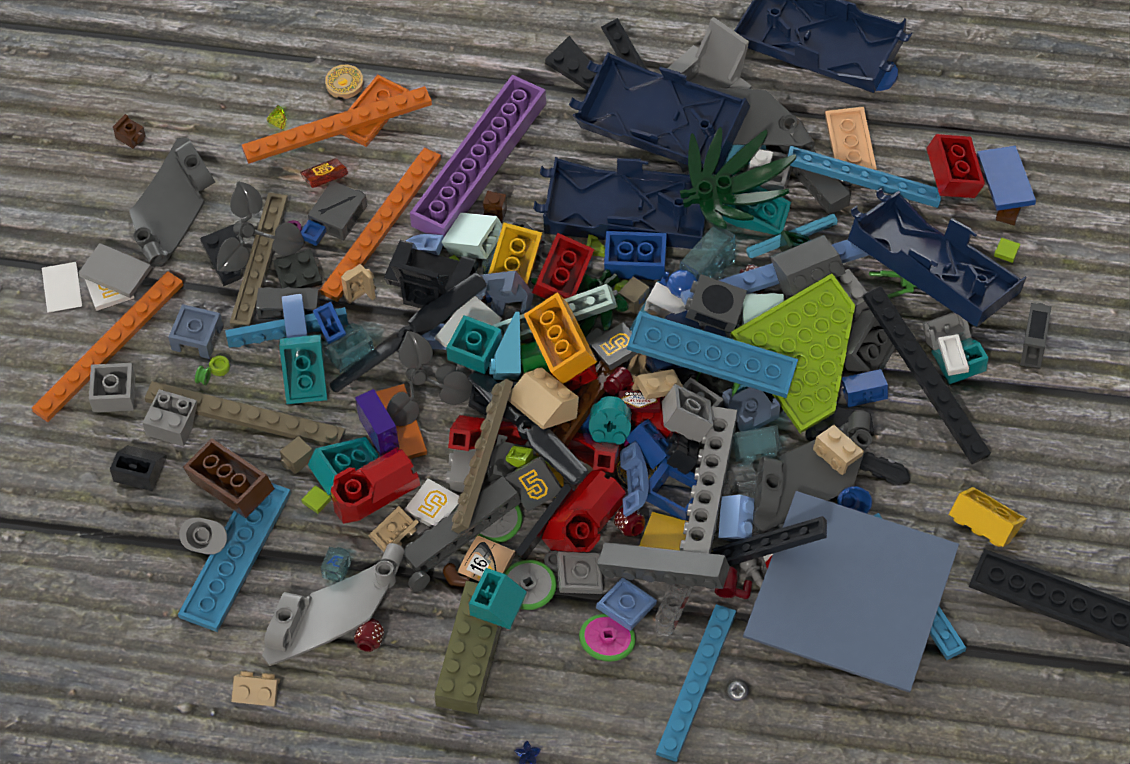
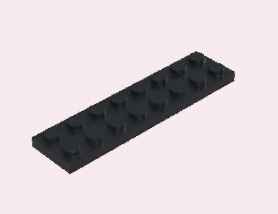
M983 550L969 583V588L1130 647L1129 601L990 550Z

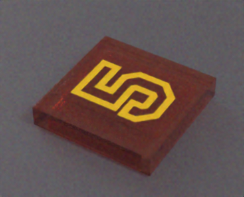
M334 158L300 173L310 187L315 188L346 176L348 171L337 158Z

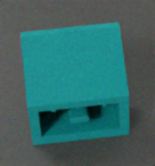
M972 338L961 341L969 366V372L948 376L941 350L931 351L948 384L987 370L988 356L979 341Z
M485 568L469 602L470 616L511 629L527 595V591L506 574Z

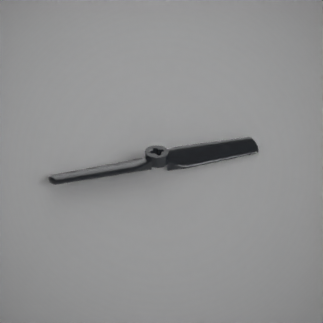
M478 273L472 274L420 309L408 321L409 325L401 328L399 333L383 341L331 381V390L336 393L341 391L394 354L400 348L407 331L423 335L433 330L486 288V282L483 277Z
M478 371L471 373L467 379L490 403L493 396L491 392L497 382L487 373L483 374ZM507 401L503 418L517 426L520 437L528 440L530 447L572 485L582 482L586 478L588 470L549 428H540Z

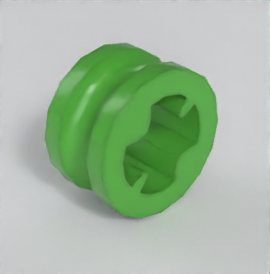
M200 365L195 374V383L199 384L202 382L206 386L211 377V368L207 367L204 369V366Z

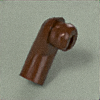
M453 563L446 564L443 567V575L450 585L465 587V583L470 581V577L459 576Z

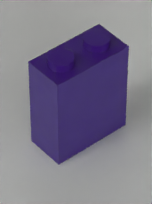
M372 389L355 397L359 420L380 456L396 447L399 448L396 425L375 390Z

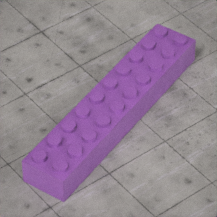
M514 75L509 78L410 212L411 227L426 234L443 235L445 237L459 214L469 211L546 105L545 89Z

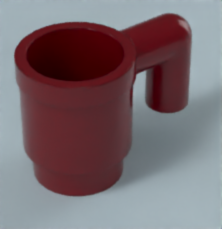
M618 367L606 378L603 387L608 394L613 397H619V391H625V388L632 383V375L628 369Z
M730 567L723 589L715 588V594L722 598H733L736 596L742 599H749L753 582L745 580L743 590L736 588L738 571Z

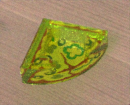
M277 105L267 117V122L282 130L285 128L287 120L283 108Z

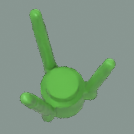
M881 270L880 272H869L870 276L900 278L901 286H905V289L887 295L889 298L914 292V288H917L894 271Z

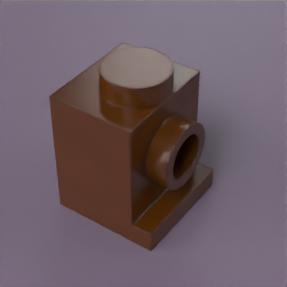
M126 114L113 126L115 138L132 149L142 143L146 137L144 127L131 120Z
M487 191L483 201L484 215L497 216L500 222L503 223L507 211L506 194Z

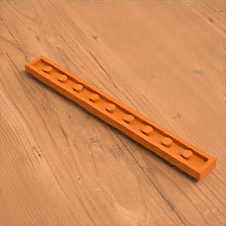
M423 86L242 144V149L248 164L430 106L432 105V100L426 87Z
M425 147L324 283L320 289L322 295L336 302L340 300L344 294L341 276L359 264L364 267L441 161L440 154Z
M167 271L32 407V411L49 422L88 383L91 365L106 364L184 285L183 281Z

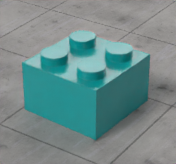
M463 315L446 347L447 360L485 374L489 367V362L493 359L501 343V329Z

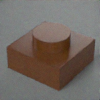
M1021 207L998 210L996 221L1015 226Z

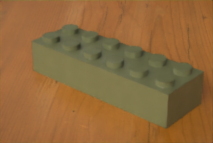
M466 581L434 696L437 707L478 715L502 627L470 616L469 602L478 583Z

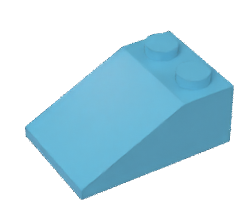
M515 312L494 358L489 362V374H493L494 380H518L521 374L520 312Z

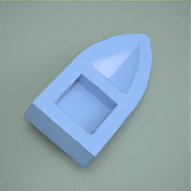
M420 234L406 241L414 243L417 250L439 255L443 247L441 241L444 236Z

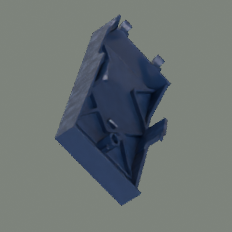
M753 0L734 30L749 41L748 49L875 93L885 73L890 72L894 67L895 63L892 65L891 63L903 42L909 41L912 33L906 34V18L902 22H895L867 14L859 10L855 3L845 0Z
M607 52L602 65L596 64L591 60L589 61L587 69L597 74L584 101L580 102L572 97L569 103L571 108L578 110V113L573 114V117L580 128L688 165L690 136L693 133L700 151L701 170L704 168L710 144L718 128L721 127L722 148L718 165L713 173L715 175L721 170L750 109L746 98L741 99L686 81L687 75L664 67L659 68L662 74L644 69L610 54V52Z
M555 157L553 168L545 169L541 166L540 169L541 176L550 178L546 203L538 204L535 201L533 207L536 212L544 213V234L557 235L559 233L564 236L588 238V235H593L600 240H606V231L666 233L667 247L702 250L706 218L703 216L699 204H692L686 208L683 206V200L688 198L681 199L680 190H690L693 188L690 175L643 170V164L648 165L649 161L617 158V171L593 169Z
M880 188L876 191L877 198L882 201L879 205L867 213H860L857 205L851 209V214L855 219L848 237L849 242L975 327H978L1021 293L1027 277L1025 276L1020 279L969 245L971 235L977 236L971 228L951 218L944 235L929 225L900 195V191L892 196H887L883 193V188Z

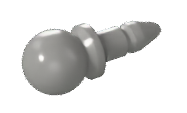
M756 559L740 563V567L747 571V576H752L756 584L761 588L764 579L758 571L760 567L756 565Z

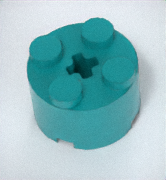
M613 396L601 398L599 402L594 403L590 410L589 431L595 442L624 443L631 430V409L622 399Z

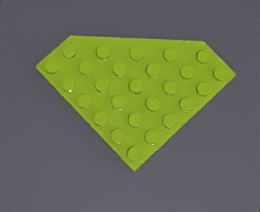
M833 274L826 276L764 312L730 334L733 340L798 359L787 398L772 395L779 402L799 433L804 432L834 414L836 410L855 304Z

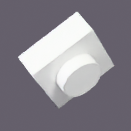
M759 149L750 161L749 169L772 162L773 152Z

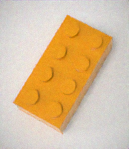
M558 292L523 314L551 373L562 384L597 362L569 304Z

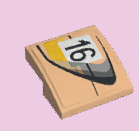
M477 535L466 553L458 573L476 581H480L485 568L504 574L510 567L516 551Z

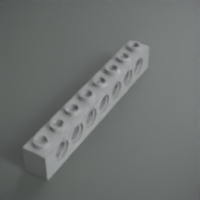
M712 406L713 426L702 439V444H705L704 450L700 449L698 462H701V465L696 467L694 479L697 480V485L692 486L691 498H694L693 504L689 503L687 516H690L689 522L685 521L683 534H686V539L681 540L680 551L711 554L737 423V410ZM710 483V484H712V485H711V486H706V485H704V484ZM694 538H700L701 540L695 541V540H693V539H694Z

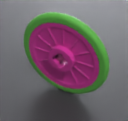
M599 614L589 618L580 629L579 639L583 649L590 656L601 661L621 660L628 656L635 646V633L633 629L631 631L627 630L606 614Z

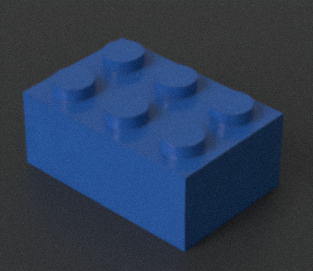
M606 231L604 271L608 269L612 276L616 274L618 278L631 279L632 277L636 279H662L665 274L666 233Z

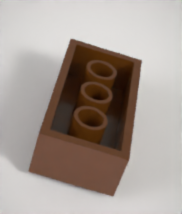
M213 438L183 466L193 483L245 518L275 489L267 474Z

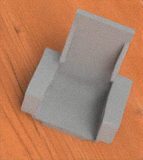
M714 17L710 20L708 30L700 47L697 48L693 45L667 68L687 75L686 81L711 89L752 88L749 83L740 78L749 41Z

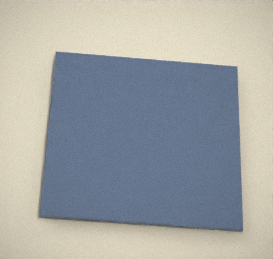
M796 491L783 528L823 516L827 520V538L773 553L743 637L910 693L959 543Z

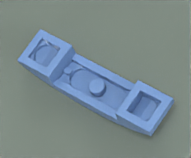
M302 294L282 296L287 338L307 336Z
M635 441L620 451L621 468L627 471L628 496L623 498V514L626 517L644 505L649 489L646 463L642 451Z

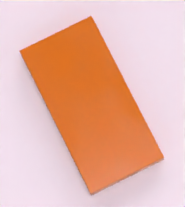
M377 74L349 110L402 94L409 90ZM389 119L348 131L341 135L367 147Z
M404 384L376 391L385 409H387L389 401L395 394L399 392L407 393ZM417 420L406 426H396L399 450L402 449L409 459L427 455Z

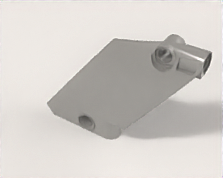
M390 543L386 546L381 561L376 565L336 584L315 591L310 596H307V598L284 592L265 633V650L262 657L268 665L272 666L311 651L368 622L381 603L388 588H391L396 583L395 575L405 550L398 544Z

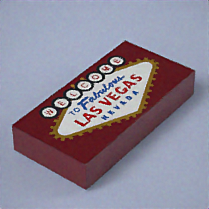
M619 391L618 398L624 401L631 409V412L660 413V397L646 400L641 391Z

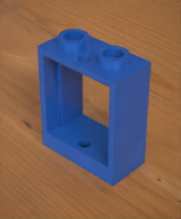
M665 458L649 479L646 501L678 519L687 521L690 517L687 516L688 505L683 508L657 494V492L669 476L692 488L693 485H697V480L694 479L695 474L691 471L686 475L681 473L677 468L668 465Z

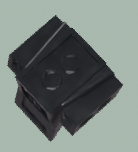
M400 240L384 275V280L387 285L401 287L403 304L422 309L476 273L479 263L475 259L464 256L458 261L417 250L414 243Z

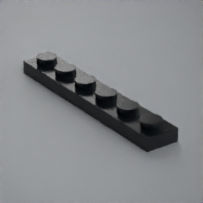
M823 516L713 548L711 549V554L725 555L729 566L825 539L827 538V520Z

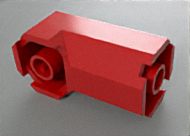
M396 447L358 470L349 467L335 475L334 484L331 487V496L334 512L343 524L360 521L420 486L419 476L417 472L413 474L412 468L414 466L405 452Z
M592 470L548 521L542 540L551 551L590 552L600 540V534L598 533L622 506L623 497L626 495L625 490L614 478H605L604 475L606 473L601 470Z

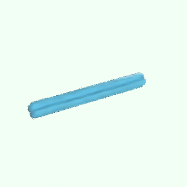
M830 214L792 229L789 232L809 236L837 225L838 220L835 214ZM781 234L747 247L748 257L754 258L779 248Z

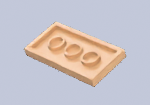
M864 107L825 111L833 158L877 170Z

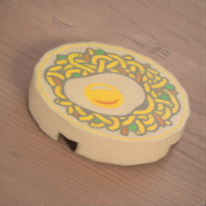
M348 64L333 67L325 77V85L328 92L334 97L338 98L339 96L343 97V99L356 96L362 90L364 82L361 71L355 66Z

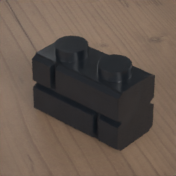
M671 432L666 439V442L669 443L665 450L667 464L677 468L678 471L686 475L697 463L699 442L689 440L678 432Z

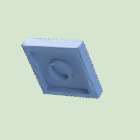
M621 578L597 603L596 608L631 631L656 605L657 600L627 579Z

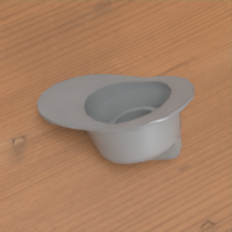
M191 518L182 524L179 538L186 549L204 554H216L225 547L227 533L225 528L216 521Z

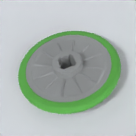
M517 505L478 535L495 543L511 539L517 534L522 525L523 517L520 507Z
M536 560L519 561L511 565L504 573L527 591L520 609L533 610L547 604L555 594L557 586L555 575L542 562Z

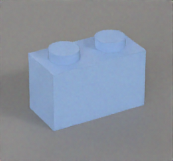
M744 495L721 497L719 539L736 542L752 537L754 498Z

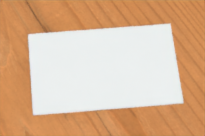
M76 262L42 268L47 313L82 307Z

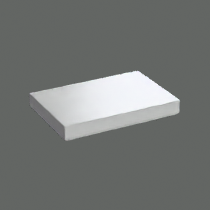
M474 296L455 311L434 338L446 348L463 315L489 325L499 323L502 318Z

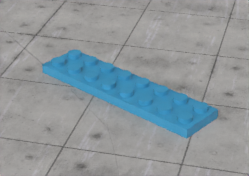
M640 311L627 346L629 351L787 398L798 359Z
M272 483L275 489L247 518L233 511L225 526L227 533L226 545L219 553L210 554L178 613L180 619L218 632L291 495L290 489Z

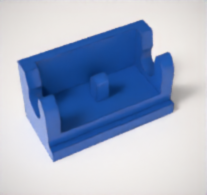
M881 369L842 377L844 387L842 391L848 407L888 399V384Z
M649 419L640 423L626 438L630 444L634 441L638 443L645 462L652 470L667 458L665 450L669 443L666 442L664 436Z

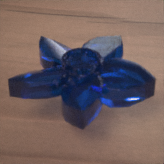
M528 741L524 743V749L514 750L518 756H521L519 764H525L527 760L530 764H536L535 756L541 751L538 747L531 748Z

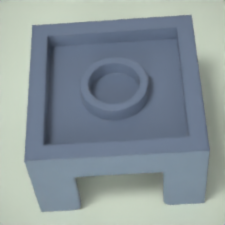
M517 271L481 275L486 282V288L476 296L479 300H482L487 291L493 298L490 309L497 315L503 316L506 303L522 301L520 313L524 314L530 311L534 294Z
M182 304L168 336L171 349L181 352L180 344L198 348L200 357L210 359L213 352L211 341L217 329V332L220 334L223 328L221 314Z
M748 387L732 396V389L730 388L722 394L723 408L737 410L736 426L744 436L779 418V402L776 398H773V403H771L766 394L761 390Z

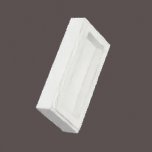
M959 334L939 337L938 344L948 376L969 372V366Z

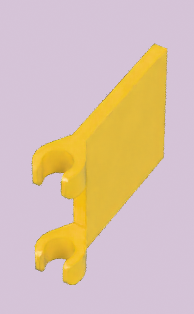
M652 512L639 546L680 550L681 540L686 539V534H683L685 520Z

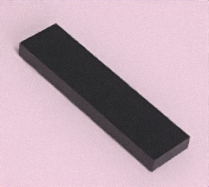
M567 484L562 487L517 548L516 553L520 558L526 560L540 542L548 521L574 492L572 487Z

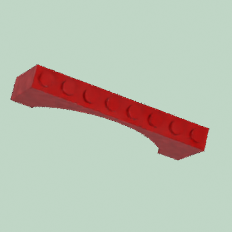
M459 415L450 428L448 448L463 451L476 449L475 444L480 438L482 432L480 428L485 418ZM501 421L498 434L507 436L505 442L525 445L528 440L520 437L517 426L511 422ZM577 432L567 448L578 460L588 464L593 470L614 473L620 460L622 444L595 442L591 434Z

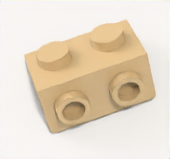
M359 264L341 276L344 298L349 304L365 293L371 300L376 298V287L373 283L374 275L368 268L365 269Z
M671 369L638 375L632 389L633 391H641L644 398L648 400L666 396L674 384L682 388L684 387L674 370Z
M835 425L818 435L813 447L816 454L822 457L841 475L845 474L847 467L862 457L864 452Z
M398 506L368 536L384 552L386 546L390 543L401 546L403 543L400 540L404 536L409 538L417 530L415 526L419 521L417 519L413 521Z
M241 671L240 674L234 676L231 702L276 706L280 678H275V674L262 673V677L253 676L254 672Z

